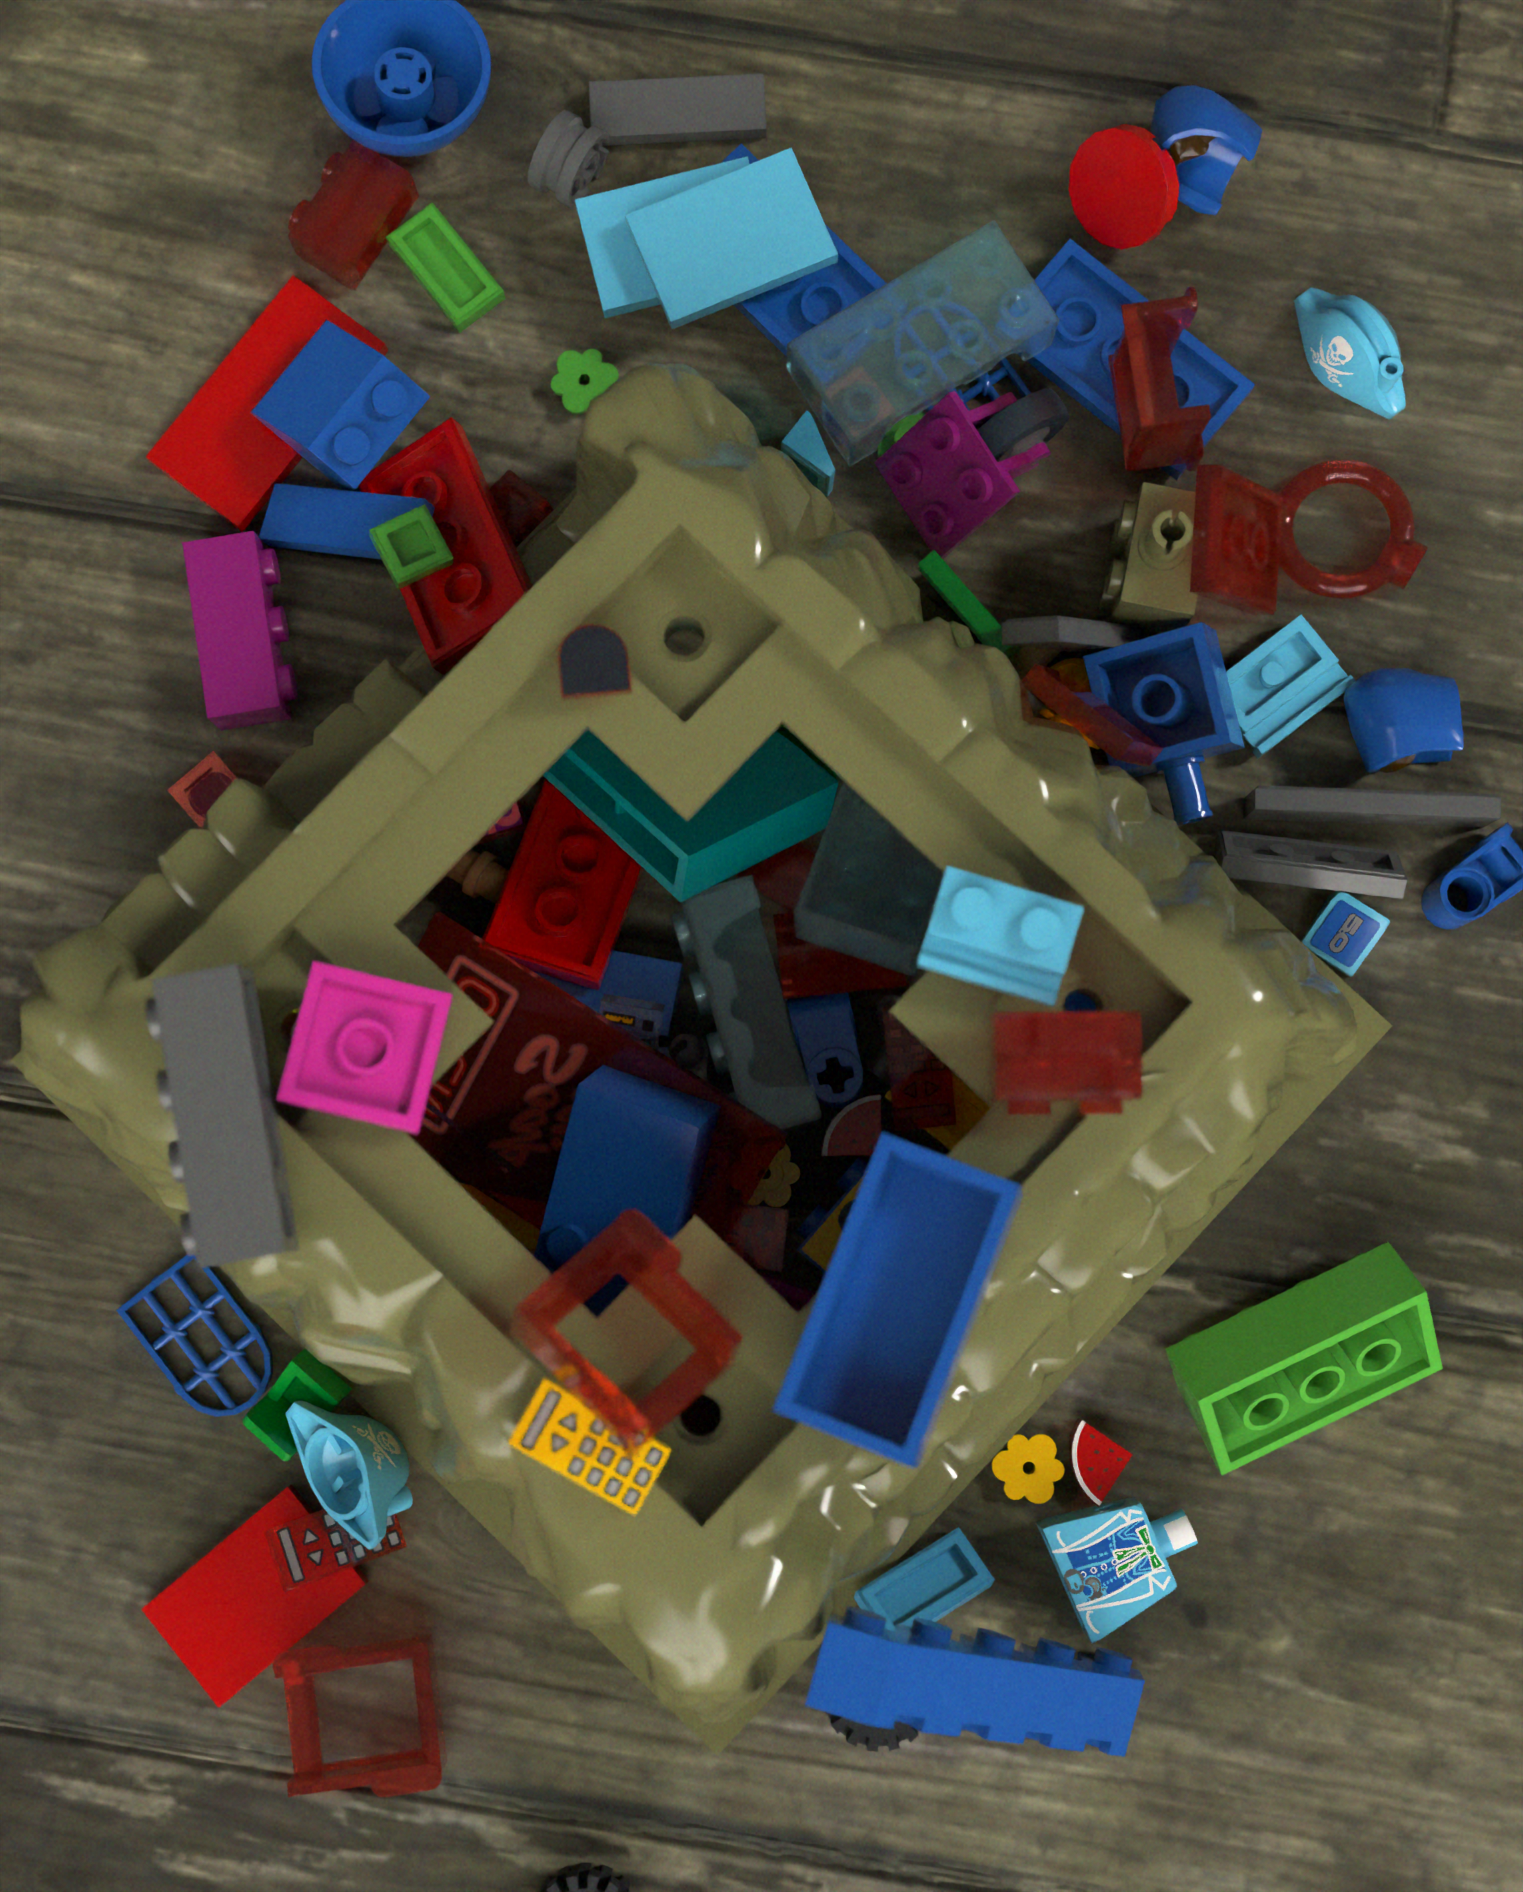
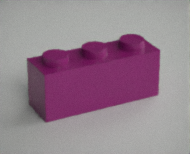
M255 531L182 542L207 719L221 731L292 719L289 701L297 700L298 691L292 665L283 664L280 643L289 641V630L283 607H275L272 585L280 584L281 582L278 559L274 548L266 549V546Z

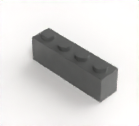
M232 964L152 979L154 998L146 1001V1018L153 1040L155 1042H162L166 1069L158 1071L157 1086L165 1112H173L177 1140L170 1141L169 1162L176 1183H184L189 1211L181 1214L180 1230L187 1254H196L198 1268H205L299 1251L253 970L240 964Z

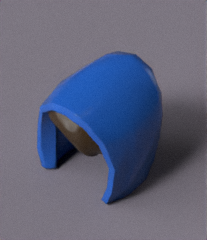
M1197 85L1176 86L1156 101L1150 133L1155 136L1152 140L1158 144L1161 150L1167 149L1175 162L1180 185L1178 201L1198 213L1216 215L1222 206L1221 199L1225 188L1242 156L1248 161L1254 158L1260 142L1262 129L1250 116L1216 92Z
M1380 668L1363 674L1345 690L1344 704L1350 730L1367 772L1377 773L1381 771L1392 773L1407 767L1409 764L1451 761L1453 751H1460L1464 747L1460 696L1454 678L1425 674L1408 668Z

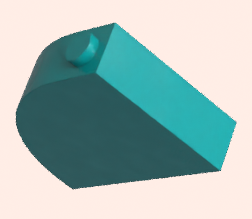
M589 729L543 774L550 783L680 902L827 828L838 787V781L827 770L818 765L800 748L777 731L755 751L688 822Z

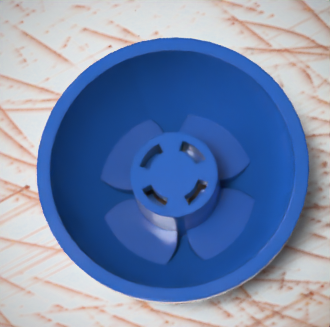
M346 0L328 16L316 37L312 53V74L323 106L336 125L350 138L364 147L382 154L413 157L429 154L446 147L458 139L472 125L482 109L489 89L491 57L486 37L478 22L469 11L455 0Z

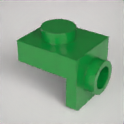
M304 1348L291 1360L268 1394L247 1412L242 1419V1423L281 1460L289 1461L298 1452L286 1417V1412L291 1405L297 1401H305L334 1413L352 1388L338 1377L328 1365L321 1363Z

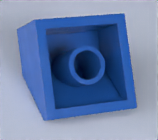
M326 320L250 413L341 490L350 491L359 486L431 396L383 354Z

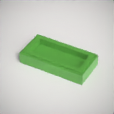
M430 203L386 236L391 249L459 333L506 299L503 289L433 203Z

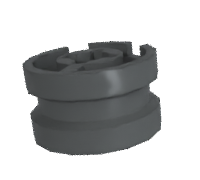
M563 110L548 125L534 151L528 170L527 180L529 186L541 193L552 191L555 193L557 202L570 209H575V199L588 196L590 190L586 186L592 177L598 179L609 153V150L602 147V141L608 144L611 140L610 134L597 126L584 127L581 117L570 111Z

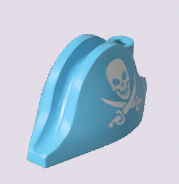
M1310 287L1294 300L1303 347L1310 369L1318 380L1332 392L1389 420L1402 411L1406 404L1402 381L1404 369L1397 336L1387 318L1371 303L1350 294L1337 296Z
M305 1401L294 1402L286 1412V1417L306 1477L322 1507L336 1522L367 1549L371 1550L379 1544L386 1534L387 1517L409 1509L413 1502L412 1494L409 1488L405 1486L409 1476V1460L403 1444L389 1428L372 1418L362 1415L333 1413Z

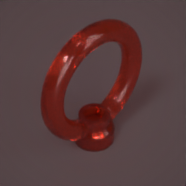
M1346 459L1330 460L1303 470L1282 489L1271 512L1269 523L1270 542L1280 567L1297 585L1323 597L1336 599L1360 597L1381 588L1388 582L1404 590L1428 549L1424 544L1414 540L1413 512L1409 500L1401 487L1393 478L1379 468L1361 461ZM1331 484H1352L1366 489L1382 503L1389 517V541L1377 561L1358 573L1336 575L1324 572L1311 565L1302 556L1295 543L1293 525L1299 506L1312 492Z

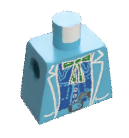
M1135 1498L1121 1499L1101 1504L1100 1506L1097 1505L1044 1518L1036 1522L1080 1626L1091 1643L1102 1639L1172 1592L1177 1587V1584L1166 1558L1198 1544L1196 1535L1183 1509L1150 1522L1142 1504Z

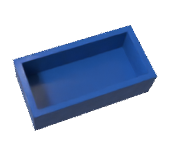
M882 1132L773 1411L908 1467L919 1468L1023 1196L1021 1185Z

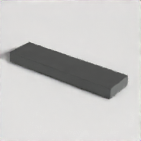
M1257 786L1244 798L1243 819L1484 828L1501 818V797H1497V794Z

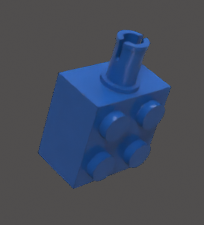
M1199 622L1083 656L1109 766H1119L1133 778L1153 772L1164 774L1174 814L1173 820L1176 821L1177 826L1213 817V812L1210 810L1200 764L1205 762V758L1245 748L1216 630L1203 622Z

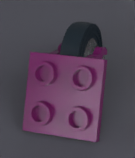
M1050 388L1036 391L1019 400L1015 398L1012 392L998 397L993 402L969 411L956 391L948 392L874 463L930 551L935 550L944 559L1021 492L1013 479L1034 469L1039 465L1038 462L1042 458L1051 455V451L1046 443L1065 426L1069 420V414L1060 397Z

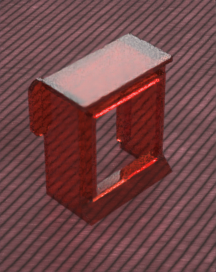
M1194 286L1187 287L1182 297L1121 305L1124 330L1114 355H1109L1108 361L1127 472L1185 463L1188 472L1196 471L1204 456L1201 434L1211 418L1210 406L1207 404L1179 408L1170 357L1182 330L1190 327L1197 312L1198 297Z
M633 1209L622 1212L616 1221L517 1305L514 1309L510 1332L514 1339L518 1337L612 1433L629 1460L633 1459L733 1365L744 1338L677 1272L682 1262L680 1251L641 1212ZM618 1272L696 1349L694 1353L636 1406L600 1371L595 1370L555 1329L556 1326Z
M432 1634L340 1648L336 1645L284 1651L275 1657L272 1665L275 1679L283 1678L294 1769V1774L287 1783L288 1797L371 1785L373 1792L377 1796L390 1797L434 1790L440 1785L447 1763V1753ZM412 1659L422 1748L324 1763L314 1674Z

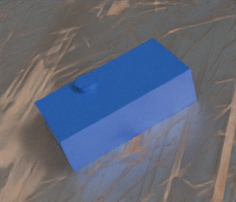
M602 1065L578 1084L534 1257L597 1318L689 1223L721 1109L720 1105Z

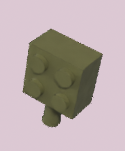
M1143 482L1134 501L1124 500L1120 518L1116 517L1108 550V553L1118 555V559L1113 558L1109 575L1104 576L1097 610L1107 612L1105 622L1136 626L1137 629H1141L1142 639L1188 625L1195 613L1216 496Z

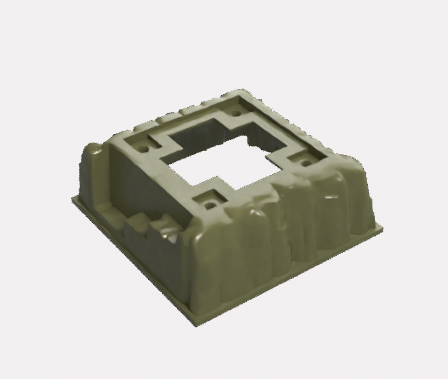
M644 364L636 366L620 377L603 393L591 399L582 424L581 433L576 443L577 487L516 548L533 587L489 631L483 640L444 675L432 668L423 644L399 667L385 659L355 688L349 701L339 706L314 729L312 742L294 750L263 788L243 779H235L207 811L203 826L184 831L158 857L159 866L152 874L146 875L137 885L109 906L99 925L84 927L52 944L35 956L33 965L41 986L20 1006L22 1027L21 1050L11 1062L25 1075L26 1080L42 1091L180 1227L181 1214L189 1210L184 1183H176L169 1162L170 1141L177 1140L173 1112H165L158 1093L157 1074L159 1070L166 1069L162 1042H155L153 1040L146 1018V1001L154 998L152 979L232 964H240L252 969L299 1251L219 1265V1267L232 1278L250 1302L257 1303L303 1349L306 1348L321 1363L328 1365L338 1377L351 1387L352 1390L349 1394L376 1421L385 1425L398 1437L405 1450L525 1567L529 1576L537 1578L561 1602L563 1611L569 1619L580 1629L591 1631L659 1698L662 1704H665L718 1756L823 1642L830 1613L845 1616L847 1607L857 1606L853 1598L855 1592L894 1566L1385 1035L1392 1025L1233 878H1228L1213 856H1208L1178 829L1176 821L1165 817L1149 802L1146 788L1119 766H1109L1105 760L1089 747L1077 727L1049 720L1039 712L1042 707L1047 709L1046 706L1026 689L1007 656L995 647L976 643L971 636L969 628L954 622L925 596L871 532L860 528L853 529L836 514L822 491L809 482L788 455L772 446L764 447L760 444L756 430L749 418L723 392L715 387L713 382L708 381L695 369L686 364ZM588 626L603 627L616 634L626 650L630 690L563 695L560 653L566 639L576 630ZM679 630H693L703 638V644L697 652L688 656H680L672 653L667 648L668 639ZM784 724L943 874H945L947 866L1084 907L1053 1008L928 970L889 1011L991 1108L945 1157L1021 1185L1023 1193L919 1468L908 1467L773 1411L819 1292L797 1313L696 1215L597 1318L406 1132L284 1104L277 1100L292 1043V1027L299 1017L313 961L453 994L431 1087L494 1023L480 1007L395 926L587 729L597 736L688 822L755 751ZM1083 994L1092 1000L1096 1007L1097 1017L1090 1029H1078L1066 1021L1063 1015V1002L1067 995ZM545 1377L672 1448L636 1515L631 1514L508 1444ZM698 1394L714 1398L722 1411V1420L715 1429L703 1433L690 1429L682 1417V1407L688 1398Z

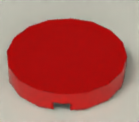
M1122 124L1095 132L1079 146L1070 165L1068 190L1073 211L1084 230L1102 245L1122 250L1148 243L1161 234L1160 232L1165 224L1171 222L1177 210L1180 185L1175 162L1168 150H1161L1158 144L1152 140L1155 136L1145 128Z

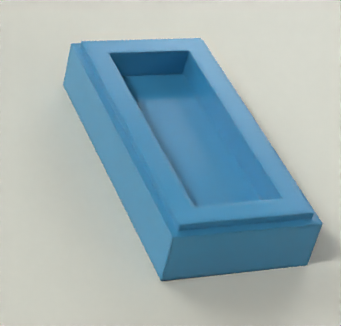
M958 1527L857 1590L853 1598L860 1609L885 1617L887 1621L884 1629L895 1632L897 1623L912 1627L914 1618H922L933 1622L938 1621L991 1587L995 1579Z

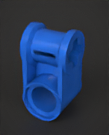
M1508 822L1476 843L1463 854L1462 859L1431 881L1424 889L1421 898L1422 910L1426 918L1433 925L1445 930L1457 929L1484 916L1499 903H1503L1523 890V850L1512 838L1513 828ZM1449 885H1455L1464 891L1468 903L1465 912L1456 910L1450 904L1447 896Z
M844 986L787 999L798 1053H802L809 1088L813 1097L821 1105L831 1109L847 1107L856 1101L863 1088V1068L856 1043L858 1035L847 987ZM832 1064H838L842 1073H852L854 1077L845 1081V1091L839 1094H833L830 1085H820L818 1080L827 1077V1066Z

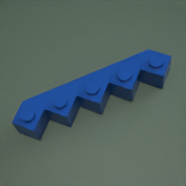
M847 1607L845 1616L830 1613L807 1695L806 1706L873 1727L893 1729L895 1721L911 1725L912 1728L923 1733L960 1737L961 1730L964 1729L977 1733V1736L990 1741L1023 1744L1025 1737L1037 1740L1040 1744L1049 1748L1084 1752L1085 1744L1098 1747L1099 1751L1108 1755L1125 1757L1145 1683L1140 1671L1131 1668L1133 1659L1127 1655L1097 1647L1094 1656L1079 1652L1076 1660L1074 1659L1076 1652L1074 1648L1045 1638H1038L1036 1647L1021 1643L1018 1651L1014 1649L1016 1642L1014 1638L984 1628H978L975 1637L961 1633L959 1641L951 1639L953 1632L951 1628L922 1618H914L912 1627L897 1623L894 1632L884 1629L887 1621L885 1617L867 1610Z

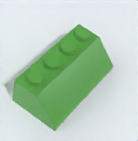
M1389 1242L1368 1252L1357 1254L1333 1269L1312 1279L1303 1280L1293 1288L1258 1305L1247 1307L1237 1315L1201 1332L1193 1333L1165 1349L1177 1387L1221 1476L1443 1369L1427 1292Z

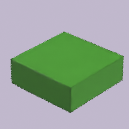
M425 504L369 530V536L397 590L453 564L454 558Z

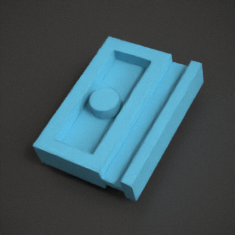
M1302 614L1226 671L1242 737L1254 750L1253 754L1257 759L1342 695L1346 688L1356 681L1352 675L1348 676L1338 664V658Z
M947 866L916 967L1053 1008L1084 907Z

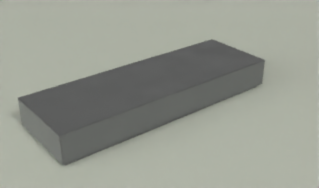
M764 73L589 82L591 126H597L608 132L611 138L608 144L602 141V146L767 138Z
M1064 616L1006 619V622L1002 623V645L1088 654L1141 639V629H1137L1133 625Z
M1225 830L1218 831L1214 847L1216 861L1228 878L1403 899L1408 880L1399 854L1396 851Z

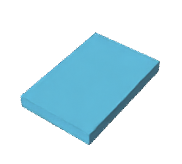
M792 148L625 215L627 227L671 329L695 321L838 262V252Z
M748 156L575 199L604 318L661 304L627 227L625 215L750 164Z

